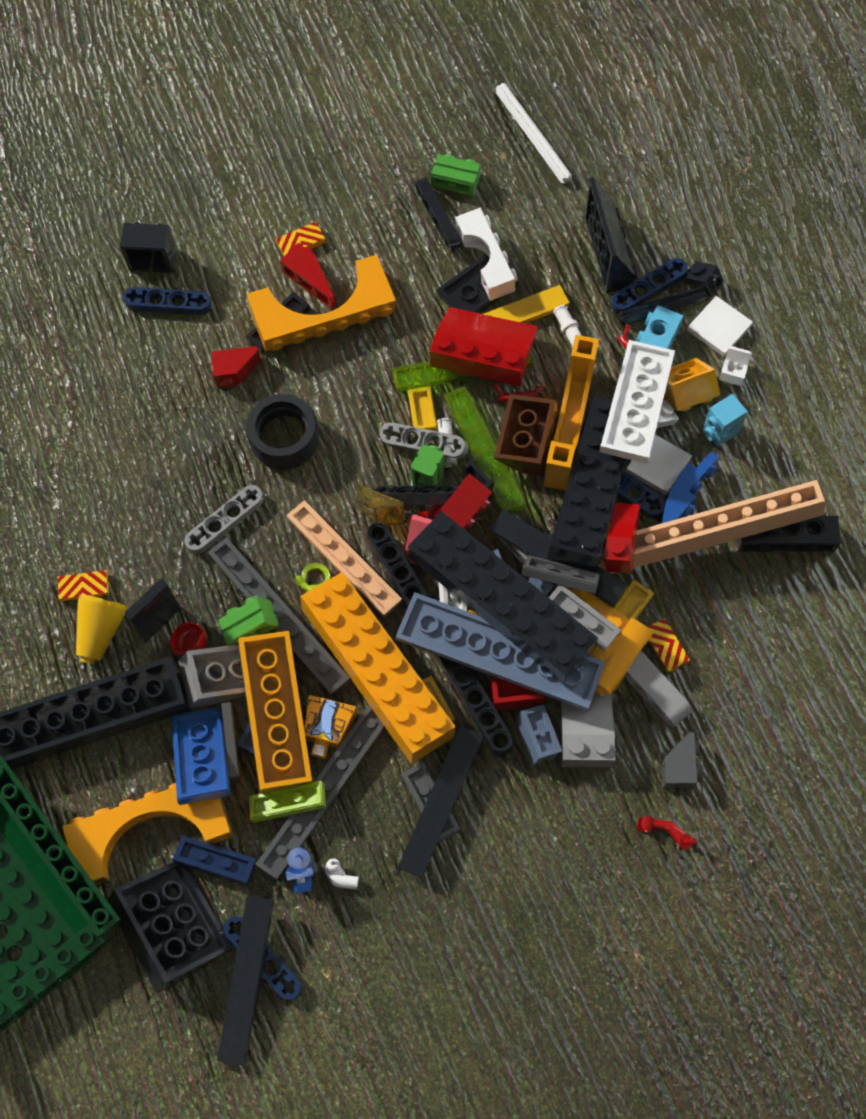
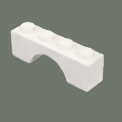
M481 208L455 217L456 230L464 247L480 249L490 258L487 265L481 270V282L489 300L491 301L515 292V282L518 281L516 272L508 266V256L505 250L501 251L499 247L500 240L497 233H492L490 229L492 225L488 215L484 216Z

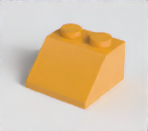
M698 358L671 367L664 397L676 411H687L693 405L708 403L714 397L720 396L715 369Z

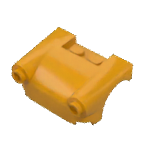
M564 586L621 629L620 634L605 652L596 645V648L589 654V656L605 662L595 693L601 697L604 695L610 696L622 684L635 658L652 637L653 630L633 617L629 619L587 591Z

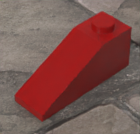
M297 243L280 260L282 273L333 310L335 308L334 295L315 253L309 247H303Z
M615 503L604 554L607 572L632 574L640 504Z

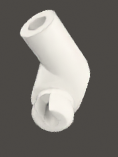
M337 859L327 861L325 874L333 886L357 890L359 877L345 875Z

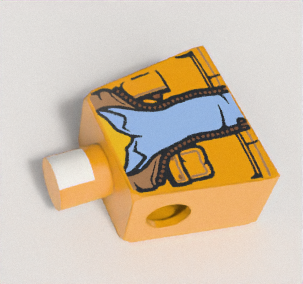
M309 695L304 732L306 740L314 743L311 756L325 759L329 747L338 749L357 716L356 706Z

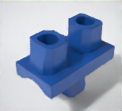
M302 847L293 848L287 856L289 865L286 870L287 881L293 880L295 893L311 891V886L313 885L311 876L315 872L314 861L310 862V855L306 849Z

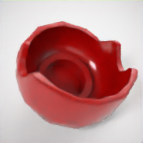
M194 622L180 624L173 631L171 639H169L171 651L177 656L182 657L186 651L205 649L207 635L204 628Z

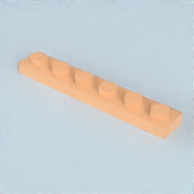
M305 500L286 515L287 519L340 573L343 572L353 587L384 618L402 603V598Z

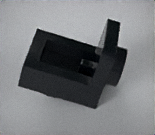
M695 261L683 277L686 284L704 287L707 295L713 297L724 283L717 265Z

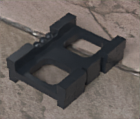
M474 459L466 462L463 465V471L465 472L463 479L471 474L492 492L487 498L491 501L494 498V480L492 478L489 480L476 466Z

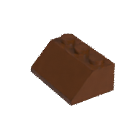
M510 394L494 459L520 473L545 476L551 441H553L559 416L556 400Z

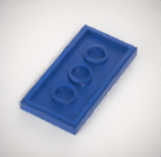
M222 707L172 716L178 804L183 805L231 796Z

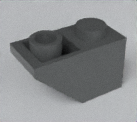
M689 732L664 758L662 762L663 789H694L697 781H701V767L696 765V756H699L700 744L699 740H695L694 732Z

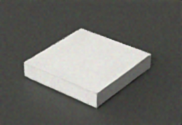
M716 296L688 326L687 331L724 357L728 352V348L734 346L752 326L753 322Z
M654 435L648 463L632 460L626 468V472L661 493L668 495L677 477L691 460L692 455Z

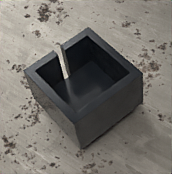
M139 222L123 223L120 249L129 271L149 272L152 251H155L153 272H174L177 249L169 225L161 223L142 224Z

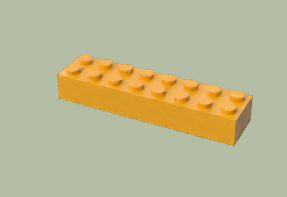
M343 572L301 595L302 611L411 764L454 738L456 726Z

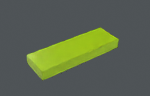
M321 780L249 796L250 820L256 823L326 808L325 784Z

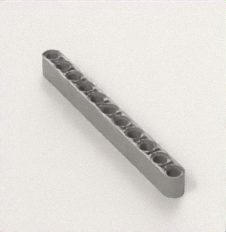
M498 536L501 542L524 566L529 554ZM640 651L627 671L625 678L670 727L674 728L692 713L693 709L680 692L647 656Z

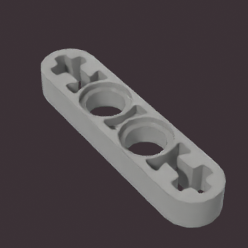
M386 423L380 429V438L391 446L419 451L422 445L429 446V442L433 437H439L440 444L438 448L442 450L444 457L461 459L468 452L467 442L457 435L397 423ZM394 431L401 434V439L396 436L388 437L387 433ZM416 432L418 434L417 442L409 444L407 441L408 436ZM446 442L450 445H457L458 443L461 445V449L454 451L450 447H446Z
M254 485L245 487L188 532L184 539L188 551L192 554L203 553L263 504V494L260 488ZM248 495H256L257 499L255 501L249 500ZM240 501H242L243 504L246 505V509L243 508V506H242V504L240 503ZM232 507L240 509V513L236 517H229L227 512ZM213 522H219L222 526L218 532H210L208 529L209 525ZM203 530H205L207 536L209 537L208 539L205 535L203 536ZM194 538L200 540L201 544L199 546L192 543Z

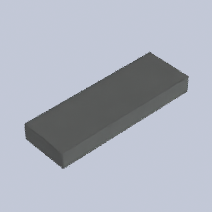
M530 555L527 556L521 574L595 594L601 574Z
M230 702L221 703L230 783H238L241 779L233 707Z
M424 762L401 774L421 813L435 784ZM450 813L438 843L461 831L452 813Z

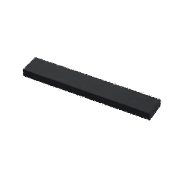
M503 509L490 530L529 555L547 560L552 538ZM597 566L596 572L600 573L601 577L596 594H593L615 607L628 588V584Z
M459 727L400 860L398 869L422 879L484 738L483 735L465 727Z
M247 896L217 1058L219 1062L240 1066L246 1065L275 900Z

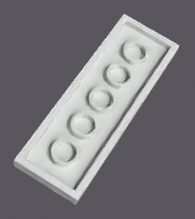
M629 340L599 452L648 463L675 353L674 350Z

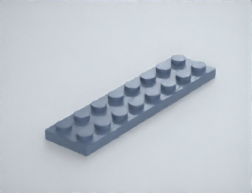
M415 592L396 634L397 641L586 711L589 709L605 665L604 661L588 656L566 682L562 684L482 617Z

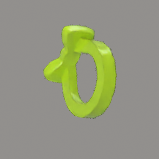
M310 563L305 566L301 576H296L295 584L305 590L306 593L319 586L320 584L308 585L305 582L306 575L311 570L323 572L325 575L323 583L329 580L330 572L323 564Z

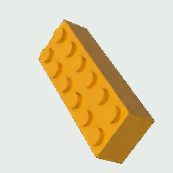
M289 631L238 638L260 793L312 783Z

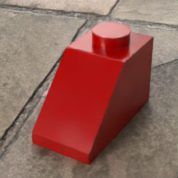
M258 346L211 351L213 377L217 387L228 388L241 384L261 362Z

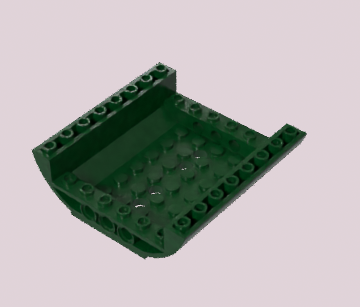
M0 755V926H6L8 929L7 936L0 940V1032H3L89 964L90 960L101 951L115 934L121 919ZM20 946L22 949L21 958L17 961H12L10 959V951L14 947Z

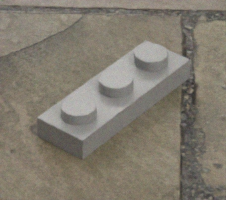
M559 585L549 598L598 637L597 646L604 652L620 634L621 629L563 585Z

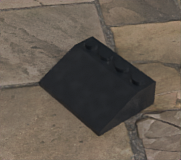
M594 177L589 178L585 221L606 293L618 291L633 283L634 278H637L636 266L632 265L630 261L631 249L629 245L626 246L624 241L626 233L624 227H620L619 224L620 212L618 207H614L612 198Z
M172 862L115 888L107 900L121 919L120 927L156 994L181 982L233 949L189 868Z

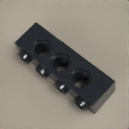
M824 513V515L769 530L767 535L758 533L737 539V551L836 552L841 543L838 516H830L829 513ZM782 529H789L793 534L788 535ZM807 529H814L817 535L810 534Z

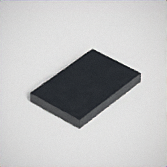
M487 254L436 290L437 295L449 307L475 313H482L502 298L499 297L490 301L482 285L481 270L490 259ZM518 281L515 282V288L518 286Z
M160 579L125 612V616L139 637L146 643L181 610V607L168 584L163 579Z

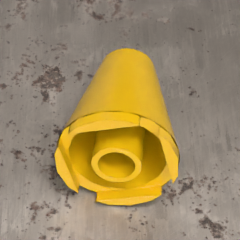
M79 594L76 655L81 656V662L94 665L95 660L101 661L125 615L126 605Z

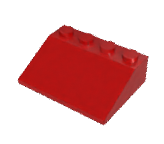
M449 307L435 332L429 350L430 366L521 387L538 326Z

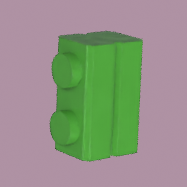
M438 154L431 172V186L474 196L481 175V164L472 159L461 160L450 154Z
M422 445L411 465L412 486H437L445 474L444 454L437 446Z
M253 596L246 599L245 605L226 611L227 615L219 620V624L224 632L223 636L228 646L239 644L238 638L262 635L279 625L269 599Z

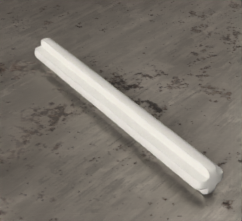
M505 83L496 87V94L562 184L569 182L572 176L508 86Z

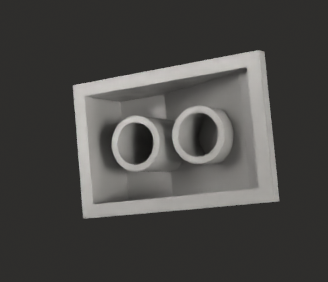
M239 644L186 651L179 659V668L189 708L214 705L246 696Z
M594 693L588 711L561 701V767H613L615 762V733L611 695L601 697Z

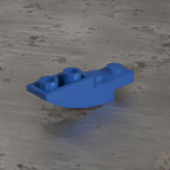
M710 452L697 468L688 462L671 488L662 514L661 524L690 516L696 508L694 506L695 495L703 486L701 482L706 477L710 479L718 469L716 467L719 458L717 455Z

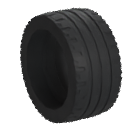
M274 394L273 396L266 397L252 408L247 419L246 433L251 450L258 460L268 467L277 470L299 467L307 462L317 449L319 429L316 416L311 407L297 396ZM276 417H296L304 422L306 427L304 436L299 442L290 447L280 449L269 447L261 441L260 434L262 429L269 421Z

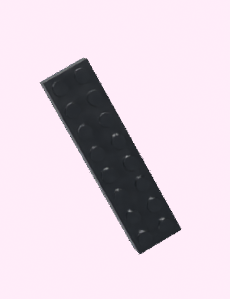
M594 396L547 556V560L593 572L597 570L627 460L626 458L599 452L613 400Z
M441 511L408 546V556L412 561L562 684L566 682L596 648L598 637L444 512Z
M168 657L1 711L0 755L9 767L13 769L190 711L175 661L172 657Z

